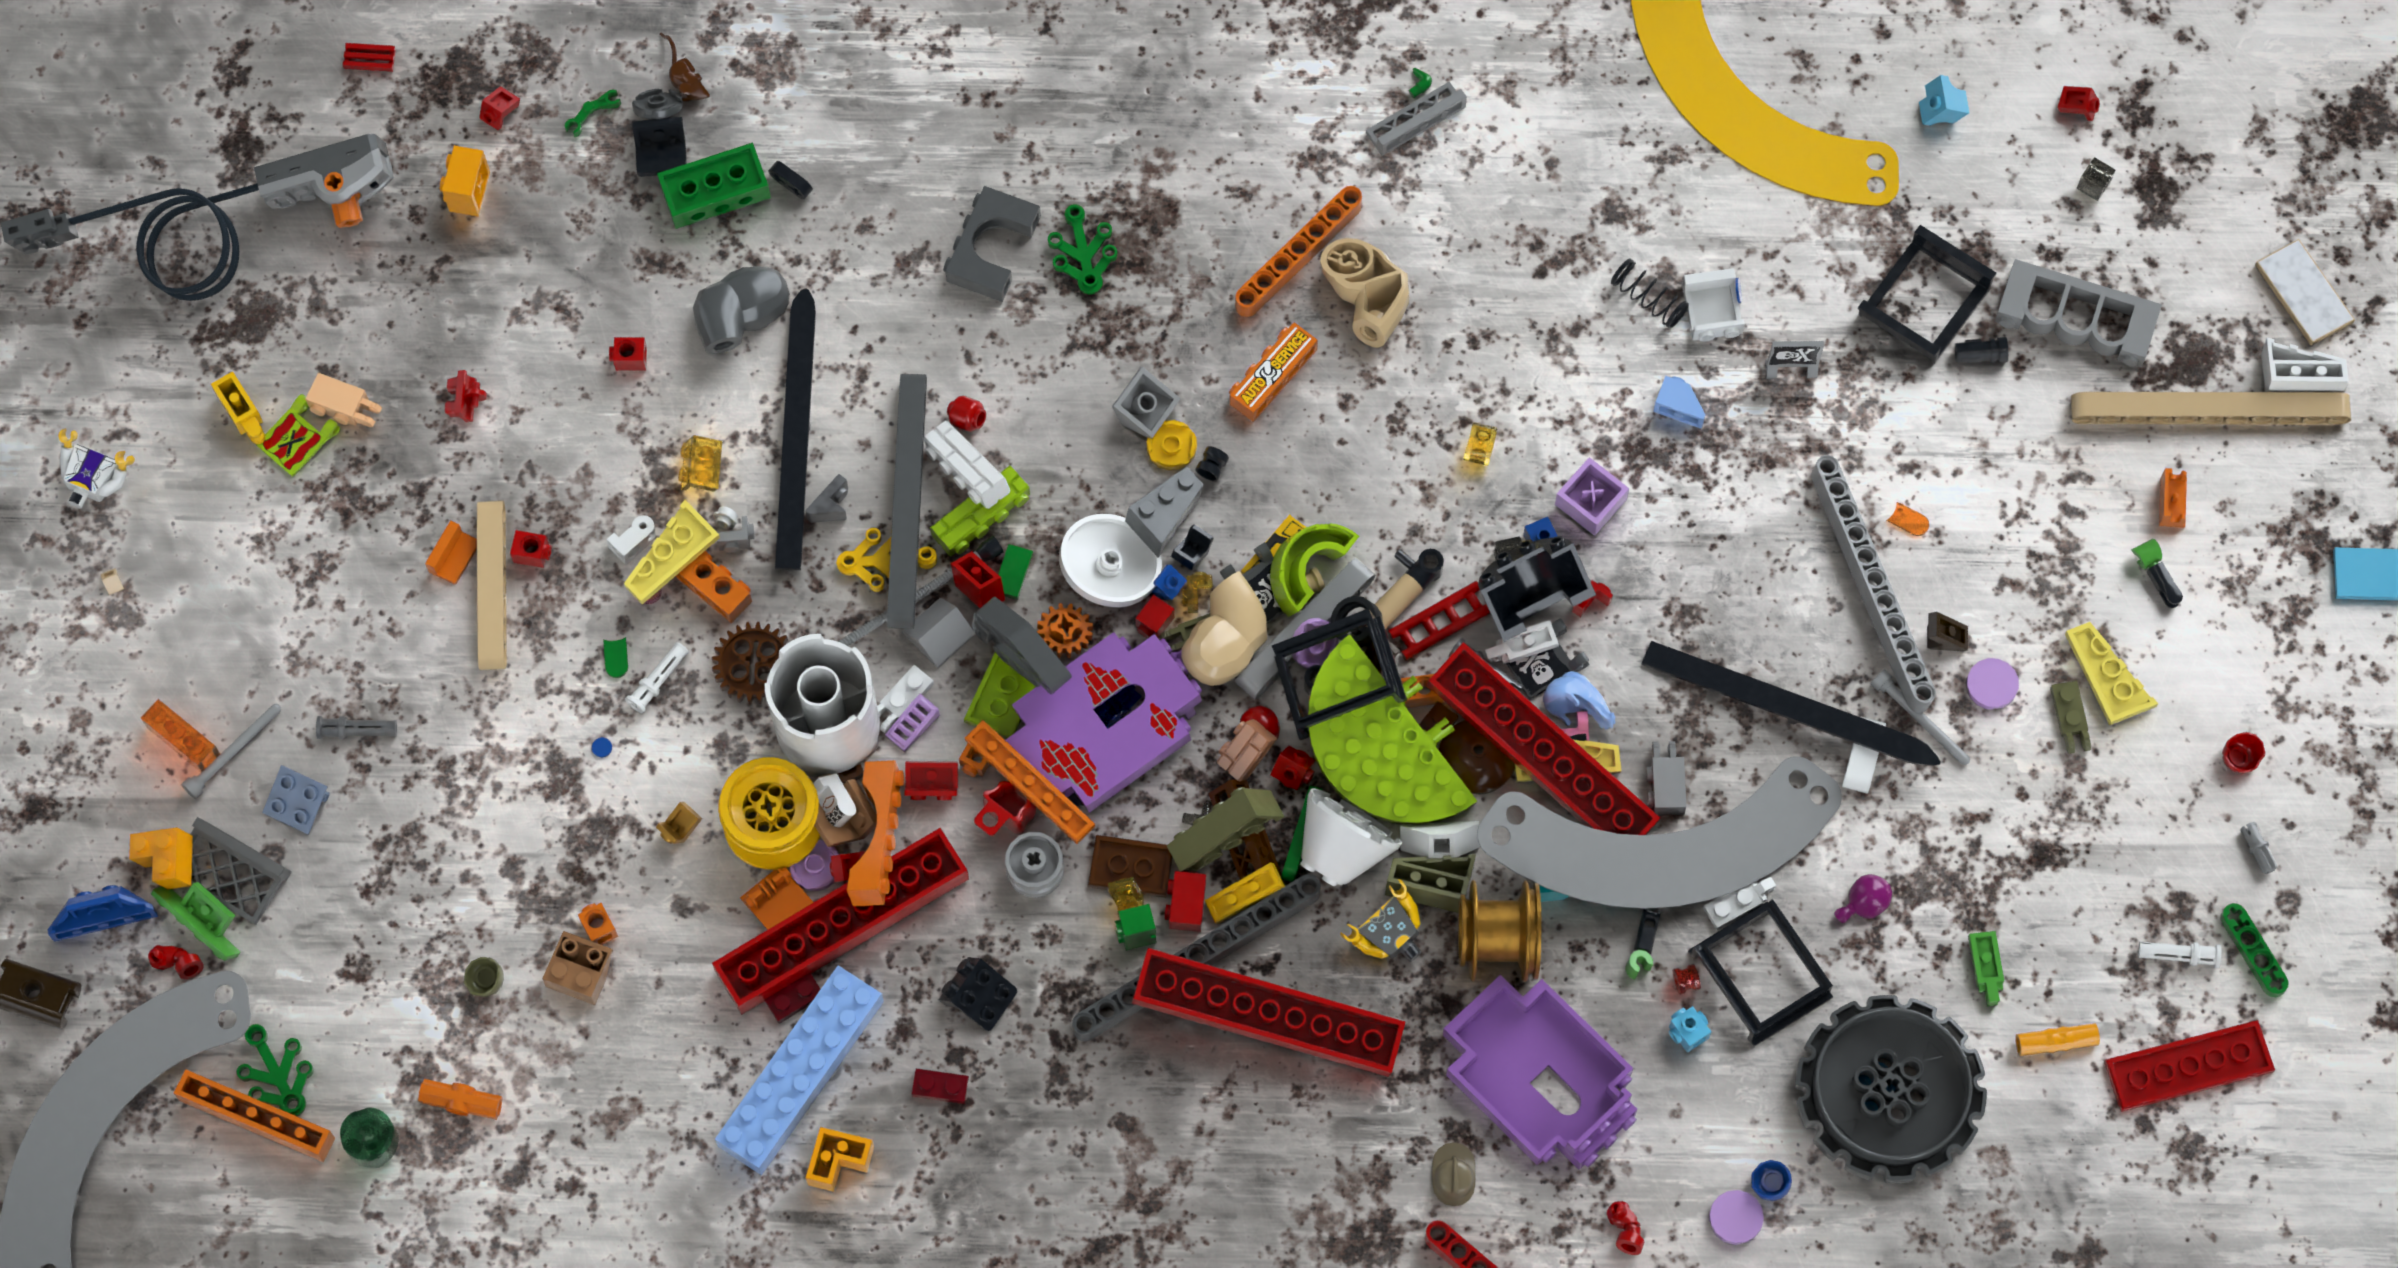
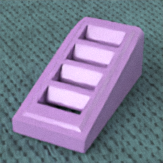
M919 694L887 731L885 736L905 752L940 716L939 709L922 694ZM920 707L928 712L927 716L919 710ZM913 714L922 721L920 724L911 718ZM906 722L915 729L913 732L904 726ZM898 730L908 737L906 741L896 733Z

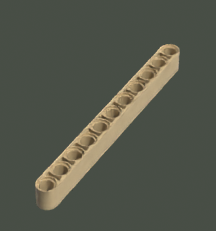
M2078 392L2071 395L2072 422L2076 424L2341 425L2351 421L2350 396L2342 392Z

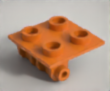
M786 867L773 870L740 897L767 930L814 903L791 877V873Z

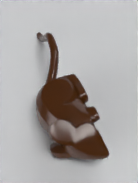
M661 32V37L669 41L672 49V66L669 69V79L672 85L681 93L682 101L709 98L710 94L702 85L700 74L694 73L695 68L687 58L677 61L676 46L670 36L664 35Z

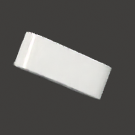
M1861 717V718L1867 719V720H1869V721L1878 723V724H1880V725L1886 726V723L1879 722V721L1872 720V719H1868V718H1865V717ZM1853 743L1842 787L1868 794L1879 752Z

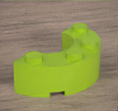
M1315 524L1295 533L1281 544L1271 564L1270 583L1276 602L1288 617L1298 613L1314 594L1305 576L1306 564L1310 557L1315 554L1325 555L1334 561L1348 552L1360 537L1359 535L1338 524Z

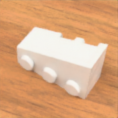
M2266 338L2261 353L2265 392H2345L2349 382L2346 359L2317 351L2310 353L2299 350L2296 345L2290 344L2289 347L2274 343V339Z

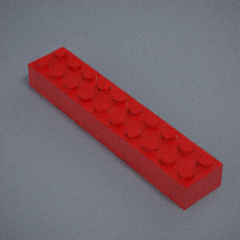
M1464 642L1428 680L1427 686L1584 826L1617 834L1647 835L1660 820V817Z
M938 828L891 856L893 869L892 872L888 873L890 891L889 894L885 895L884 905L853 906L847 893V882L712 962L715 973L741 1015L763 1003L765 999L798 979L815 972L969 880L967 868L942 829Z
M1148 948L1146 951L1132 1004L1387 1077L1393 1071L1406 1023L1392 1017Z

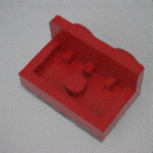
M958 761L905 762L904 796H910V800H926V796H937V800L947 801L952 800V796L958 795Z

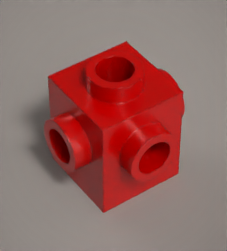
M1288 745L1279 754L1270 776L1281 781L1284 786L1298 790L1304 783L1307 785L1310 783L1315 773L1312 768L1316 760L1309 757L1305 751L1297 750Z

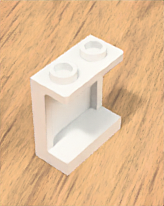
M1734 268L1684 275L1682 288L1685 301L1689 303L1687 314L1692 340L1705 342L1713 340L1715 337L1725 336L1726 338H1734L1743 334L1745 323L1744 319H1741L1737 301Z

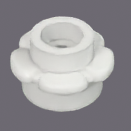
M722 506L713 513L715 524L721 529L728 530L729 528H734L737 524L736 519L738 515L731 508Z

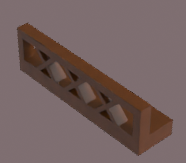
M1229 780L1208 793L1212 805L1214 806L1221 802L1219 795L1224 792L1227 793L1229 799L1231 797L1230 794L1238 788L1250 789L1247 780L1241 782ZM1265 829L1258 834L1254 832L1241 838L1246 845L1244 855L1239 853L1238 846L1229 849L1240 880L1248 876L1246 872L1248 863L1253 864L1255 871L1270 862L1274 863L1279 875H1282Z

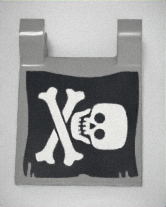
M1772 341L1769 356L1765 359V366H1767L1766 379H1777L1778 367H1807V378H1817L1824 341Z

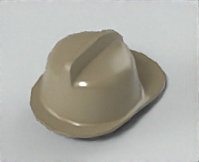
M1447 1143L1441 1146L1434 1154L1432 1163L1433 1191L1438 1200L1445 1205H1463L1470 1200L1475 1190L1476 1171L1474 1155L1463 1144Z

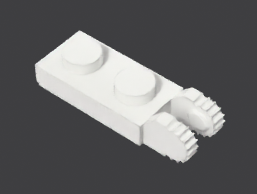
M915 665L910 668L880 701V704L877 705L879 717L885 711L891 714L881 724L880 730L883 733H886L919 694L924 695L934 684V680Z

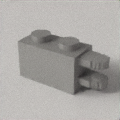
M1669 741V757H1660L1659 742H1652L1653 758L1651 765L1646 767V780L1651 782L1652 791L1647 792L1648 807H1652L1657 815H1684L1687 807L1684 757H1676L1675 741Z

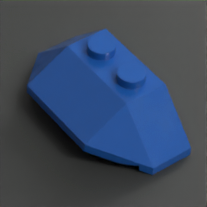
M110 885L102 888V891L94 893L89 891L81 892L76 897L68 899L47 931L51 939L56 942L158 917V913L151 903L124 887Z

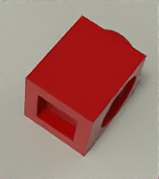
M614 337V346L609 347V361L614 363L616 371H646L647 344L645 337ZM626 351L634 352L629 357L622 356V354Z
M516 530L510 555L513 563L544 568L545 560L550 559L552 546L549 545L546 535ZM531 546L538 547V549L533 553L526 552V550Z

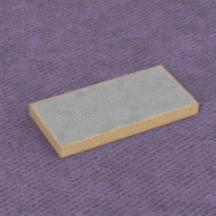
M2299 239L2256 262V268L2310 346L2354 323V317Z

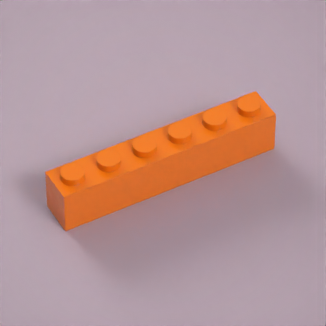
M186 1069L174 1091V1095L178 1100L321 1162L325 1161L335 1140L334 1135L328 1129Z

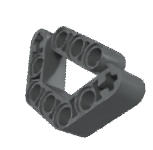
M993 597L974 613L972 629L975 634L986 644L992 640L995 643L993 649L996 654L1034 686L1039 687L1041 685L1052 695L1072 678L1068 669L1032 625L998 598Z

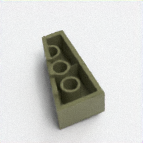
M1238 788L1230 794L1231 797L1225 802L1214 805L1208 815L1194 820L1193 826L1188 830L1177 833L1174 836V840L1166 846L1179 871L1197 872L1223 855L1221 850L1237 847L1243 843L1242 837L1254 832L1258 834L1266 829L1264 823L1271 819L1277 822L1285 816L1271 790Z

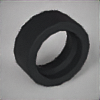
M1351 596L1344 598L1336 605L1330 622L1345 618L1350 611L1358 607L1369 608L1375 618L1382 617V613L1375 604L1366 598ZM1368 627L1360 635L1352 636L1360 648L1372 643ZM1346 633L1337 638L1342 641L1348 634Z

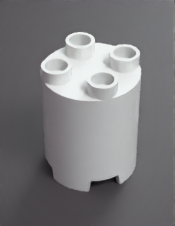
M821 634L805 635L792 640L779 650V658L771 668L767 683H765L766 699L777 740L782 751L791 762L800 767L810 777L841 773L857 766L867 756L876 751L880 730V717L871 673L864 656L855 646L850 648L840 642L824 639Z

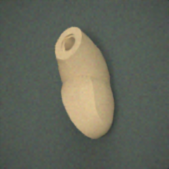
M1352 238L1336 240L1329 244L1322 252L1320 263L1323 274L1333 286L1335 292L1344 301L1355 304L1352 326L1357 338L1366 345L1379 348L1386 343L1403 318L1409 304L1408 275L1393 264L1383 251L1367 242Z
M1240 571L1223 580L1211 592L1210 616L1196 624L1182 647L1181 658L1185 668L1195 679L1203 684L1210 686L1222 685L1234 679L1246 669L1253 654L1267 640V619L1264 609L1252 587Z

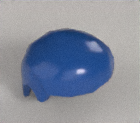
M1768 1160L1762 1162L1751 1174V1187L1761 1199L1768 1201L1780 1200L1791 1189V1173L1779 1161Z

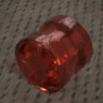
M1690 964L1682 970L1679 968L1672 970L1674 983L1680 995L1685 994L1690 989L1695 991L1701 989L1700 978L1694 964Z

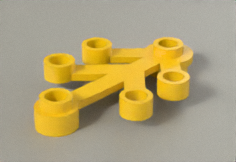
M870 528L866 531V538L854 551L841 553L837 558L836 564L842 574L847 576L857 575L869 585L872 591L880 592L885 586L883 577L879 574L872 575L864 567H875L889 578L891 537L873 556H864L873 545L881 542L880 530ZM871 534L878 535L876 539L869 538ZM925 546L918 550V565L921 568L931 569L937 564V553L932 547ZM925 553L931 554L929 558L922 557ZM846 560H853V561H854V562H853L852 564H850V565L845 564V561H846ZM876 580L881 582L878 586L872 585Z

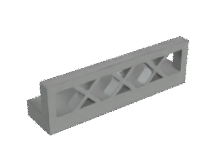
M1447 82L1366 130V134L1383 156L1464 109L1467 96L1462 89L1456 91L1452 84ZM1447 91L1450 93V96L1438 102V97ZM1423 105L1430 106L1428 109L1417 114L1419 107ZM1400 118L1409 119L1396 127L1397 120ZM1380 130L1388 131L1378 138L1375 135Z

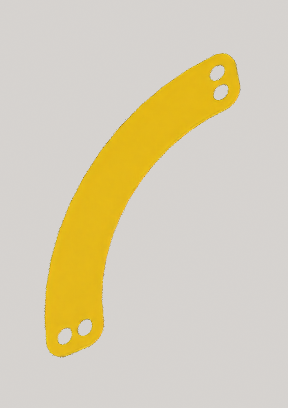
M1631 0L1637 34L1647 61L1661 87L1686 120L1723 154L1751 172L1780 186L1813 197L1842 203L1872 206L1888 204L1896 197L1899 190V160L1894 149L1879 141L1850 139L1809 128L1767 105L1745 86L1721 56L1704 18L1701 0ZM1872 154H1879L1885 159V166L1880 170H1873L1867 165V158ZM1872 177H1880L1884 180L1886 187L1880 193H1873L1867 187L1868 180Z

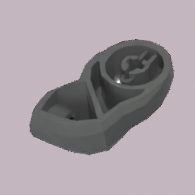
M762 266L742 267L730 272L721 281L698 292L693 305V313L697 331L707 353L717 354L734 349L741 344L744 331H757L765 328L785 312L789 305L790 292L786 280L779 271Z

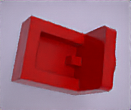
M1592 580L1591 584L1596 595L1574 606L1572 612L1581 618L1595 598L1609 606L1613 594L1605 584L1600 582L1597 584Z
M866 851L830 856L831 862L829 867L834 881H848L850 869Z

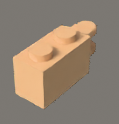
M321 373L317 374L305 398L311 412L318 416H331L336 422L343 425L350 423L356 426L359 423L367 427H373L376 421L369 416H365L362 412L365 409L379 414L382 409L380 405L368 399L364 389Z

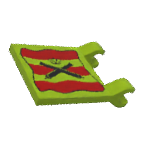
M300 394L295 399L291 408L265 434L266 440L262 444L256 445L292 477L299 472L329 439L340 431V427L332 419H329L319 432L301 417L300 414L309 408L305 400L306 396Z

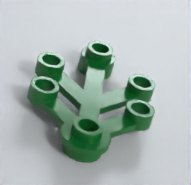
M1073 204L1066 208L1065 220L1068 225L1073 227L1077 248L1065 242L1062 235L1058 232L1049 234L1048 245L1050 248L1058 249L1081 263L1082 271L1068 264V260L1064 255H1056L1053 258V268L1056 271L1064 272L1076 279L1079 289L1083 293L1091 295L1097 293L1102 288L1103 279L1101 275L1108 265L1116 260L1117 249L1113 245H1106L1102 249V258L1092 269L1091 260L1104 241L1112 236V226L1107 222L1100 223L1097 226L1096 236L1087 247L1082 225L1085 221V211L1080 205ZM1072 211L1079 212L1077 216H1072L1070 213ZM1103 228H1107L1109 232L1103 234L1100 232V230ZM1053 238L1060 240L1058 243L1051 242ZM1107 251H1113L1114 255L1107 256L1105 253ZM1061 260L1064 261L1065 264L1063 266L1056 265V262ZM1092 278L1095 281L1092 284H1088L1086 280Z
M259 1024L249 1026L245 1033V1039L250 1046L257 1048L270 1073L253 1069L248 1064H242L237 1068V1076L244 1082L255 1080L277 1086L281 1095L265 1092L261 1087L255 1086L249 1090L248 1096L253 1098V1094L260 1091L262 1095L257 1100L279 1106L285 1112L297 1117L300 1116L306 1108V1100L302 1092L307 1078L312 1076L314 1068L309 1061H300L296 1067L298 1074L292 1090L287 1083V1079L295 1056L302 1050L301 1043L296 1038H290L285 1042V1053L279 1067L266 1043L268 1040L267 1031ZM255 1034H262V1038L259 1041H253ZM297 1043V1049L290 1051V1044ZM308 1065L310 1067L307 1073H301L303 1066ZM249 1069V1075L241 1076L242 1070ZM291 1101H297V1106L294 1109L288 1107Z

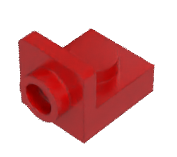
M500 86L482 100L479 118L496 130L502 128L504 117L519 106L520 98Z
M2064 86L2057 108L2060 113L2084 114L2087 121H2093L2095 113L2099 111L2100 100L2090 87Z

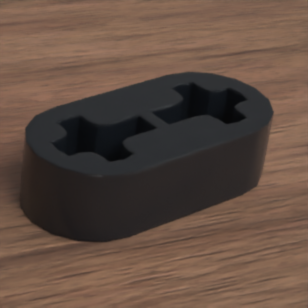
M776 161L768 170L774 180L800 199H805L813 190L807 180L780 161Z

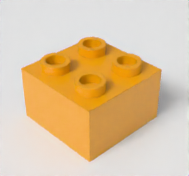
M454 145L452 154H448L446 159V177L442 176L440 181V191L444 195L443 200L446 202L449 212L479 217L490 175L484 151Z

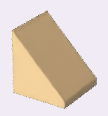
M116 568L100 574L109 595L124 589Z

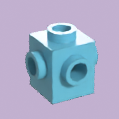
M1693 1006L1687 1010L1681 1008L1671 1016L1669 1034L1676 1044L1680 1043L1687 1053L1710 1038L1711 1030L1707 1026V1018L1701 1011L1697 1012Z

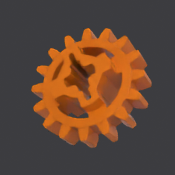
M1059 603L1057 610L1050 606L1049 614L1043 612L1041 614L1042 621L1037 623V629H1039L1037 633L1053 652H1057L1058 658L1062 656V653H1066L1068 659L1071 658L1072 652L1081 655V647L1087 649L1089 646L1088 641L1092 640L1093 633L1090 631L1093 630V623L1089 622V614L1082 616V608L1079 607L1075 611L1073 610L1072 603L1068 605V608H1064L1063 604ZM1062 625H1064V629H1066V632L1068 633V637L1066 636V633H1065L1064 630L1062 629Z

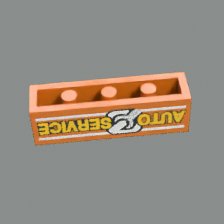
M1295 322L1289 328L1285 327L1279 333L1278 341L1273 346L1269 345L1263 351L1262 359L1257 364L1253 363L1246 371V377L1241 383L1236 382L1229 391L1230 405L1252 422L1259 417L1317 351L1318 340Z

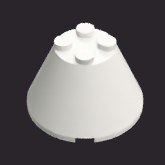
M1312 788L1308 793L1301 854L1303 860L1300 864L1302 867L1311 872L1316 870L1323 874L1322 879L1332 886L1337 884L1342 886L1400 848L1401 840L1397 838L1394 841L1390 837L1393 832L1382 823L1342 799L1338 803L1329 798L1330 793Z

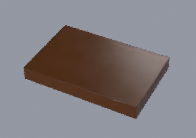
M1096 835L1088 887L1167 898L1173 857L1166 844Z

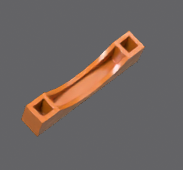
M896 760L865 762L862 784L868 799L876 807L877 825L868 849L849 872L847 893L853 906L884 905L885 895L889 894L890 891L888 873L892 872L893 869L891 850H895L896 846L894 829L898 828L897 807H901V794L899 791L900 786L904 785V773L902 770H899Z

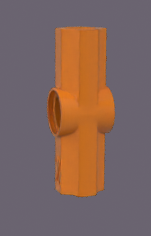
M424 1079L420 1086L418 1101L419 1103L445 1108L446 1111L461 1116L472 1114L497 1120L501 1112L503 1098L499 1095L476 1091L475 1088L461 1083L450 1085Z

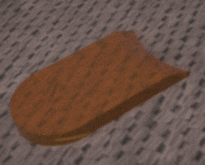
M1898 502L1896 503L1893 515L1886 520L1915 536H1922L1929 529V521L1926 516Z

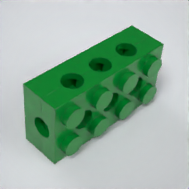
M753 142L657 173L675 229L771 198L769 185Z

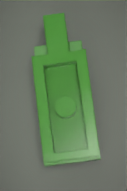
M1996 931L1971 933L1968 935L1976 986L1979 993L1985 992L1987 1006H1996L2000 1002L1998 991L2003 990L2004 983Z

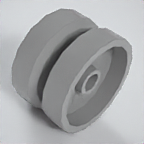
M1028 832L1012 841L1005 856L1006 874L1010 885L1018 893L1026 897L1040 898L1051 894L1059 887L1064 874L1063 854L1059 844L1052 837L1041 832Z

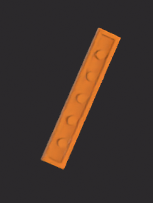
M984 720L965 737V741L1076 844L1095 827V823Z

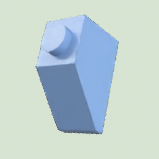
M1665 376L1653 412L1702 429L1705 413L1690 384L1679 377Z

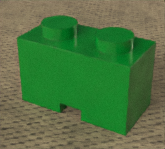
M1150 904L1118 911L1119 920L1115 921V930L1119 944L1124 943L1126 951L1157 943L1156 927Z

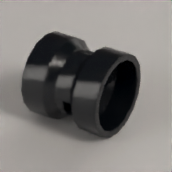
M1208 446L1203 453V460L1198 463L1195 471L1207 480L1218 481L1221 476V468L1226 466L1229 456L1216 447Z

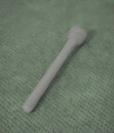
M1884 669L1875 677L1871 685L1877 691L1887 692L1961 764H1969L1970 757L1924 713H1916L1910 710L1902 692L1893 685L1892 675Z
M273 704L198 776L188 777L181 784L185 791L191 797L197 799L203 793L202 789L206 787L204 784L281 712V706Z

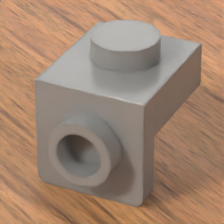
M742 516V530L717 532L720 536L717 540L719 551L724 550L727 553L750 548V539L755 538L754 525L749 524L747 516Z

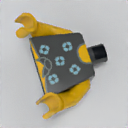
M1398 879L1401 884L1399 890L1395 891L1389 885V890L1393 895L1390 900L1358 929L1351 924H1347L1352 929L1351 935L1346 936L1341 932L1340 936L1352 942L1365 955L1380 959L1389 956L1393 959L1401 952L1409 962H1412L1422 952L1413 942L1419 935L1417 929L1421 922L1418 906L1407 892L1404 882Z

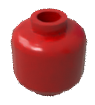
M959 396L954 401H951L947 407L950 424L966 432H974L980 429L986 420V410H984L983 404L976 399Z

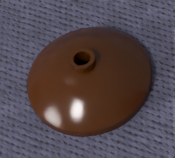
M1466 720L1454 725L1455 731L1441 740L1439 746L1440 753L1472 794H1487L1501 788L1511 778L1515 764ZM1479 747L1483 750V752L1481 754H1476L1474 752V749Z

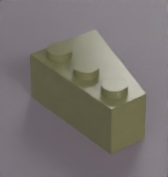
M1476 854L1452 858L1451 855L1434 859H1427L1426 857L1393 858L1385 895L1393 897L1389 890V885H1391L1393 890L1397 891L1401 888V884L1398 879H1401L1415 903L1459 913L1460 894H1465V897L1467 896Z

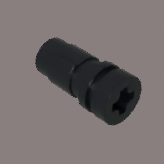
M2000 337L1997 340L1989 338L1988 341L1973 339L1965 340L1963 343H1955L1956 363H1978L1983 361L1996 363V360L1999 363L2008 362L2007 337Z

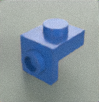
M1166 565L1154 580L1153 584L1156 587L1151 593L1161 600H1173L1187 580L1172 565Z

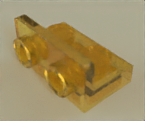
M693 435L683 443L680 453L681 457H683V466L680 468L678 480L681 481V490L686 491L690 487L715 492L718 489L722 441Z

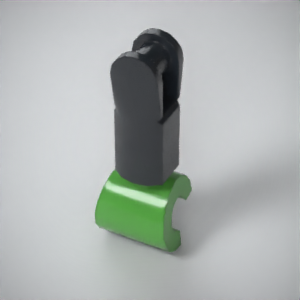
M2151 539L2131 549L2140 559L2137 561V564L2142 569L2149 567L2147 574L2157 591H2159L2165 605L2169 608H2176L2182 601L2183 594L2173 582L2174 580L2164 563L2160 562L2162 560V551L2158 542L2155 539Z
M1648 908L1643 909L1634 952L1629 957L1625 966L1627 975L1634 980L1640 970L1637 963L1642 964L1644 970L1650 971L1653 966V959L1650 954L1652 953L1661 915L1660 910L1654 912L1648 910ZM1645 920L1654 922L1653 927L1644 925Z

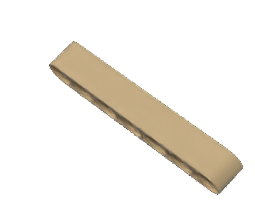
M504 501L477 502V639L479 670L506 669L507 667L506 510Z

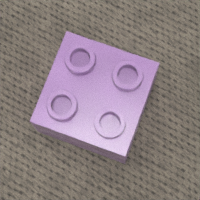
M1589 457L1556 495L1555 505L1595 536L1627 500L1629 488Z

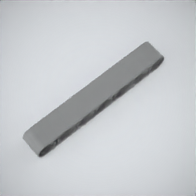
M1354 558L1239 674L1235 683L1253 699H1258L1280 677L1274 658L1276 655L1271 645L1292 638L1297 628L1308 619L1320 618L1330 622L1336 605L1344 598L1360 596L1373 582L1376 575L1357 558ZM1292 654L1286 656L1288 666L1290 667L1295 660Z

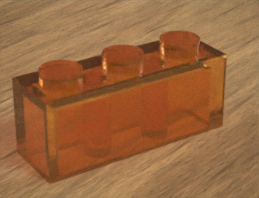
M159 699L141 717L147 729L200 772L220 755L217 747Z

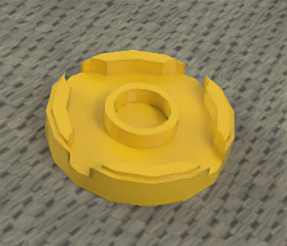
M1176 420L1164 421L1154 437L1151 439L1147 437L1146 440L1149 458L1155 465L1165 470H1179L1188 466L1194 459L1197 451V439L1194 432H1192L1188 425Z

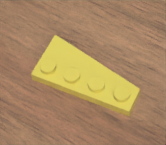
M686 500L682 502L676 515L669 520L663 533L659 538H656L651 545L650 551L640 560L624 583L627 590L641 604H644L720 538L713 527Z
M2091 622L2066 631L2065 636L2109 725L2157 707L2158 702L2153 696L2150 697L2144 690L2142 683L2133 677L2128 671L2127 665L2121 658L2118 659L2111 650V646Z

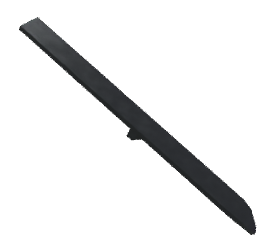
M807 288L800 290L794 298L790 310L775 570L801 571L816 322L815 301Z
M1650 642L1643 658V666L1788 719V723L1804 724L1907 763L1926 766L1940 765L1938 756L1928 744L1916 737L1657 642Z

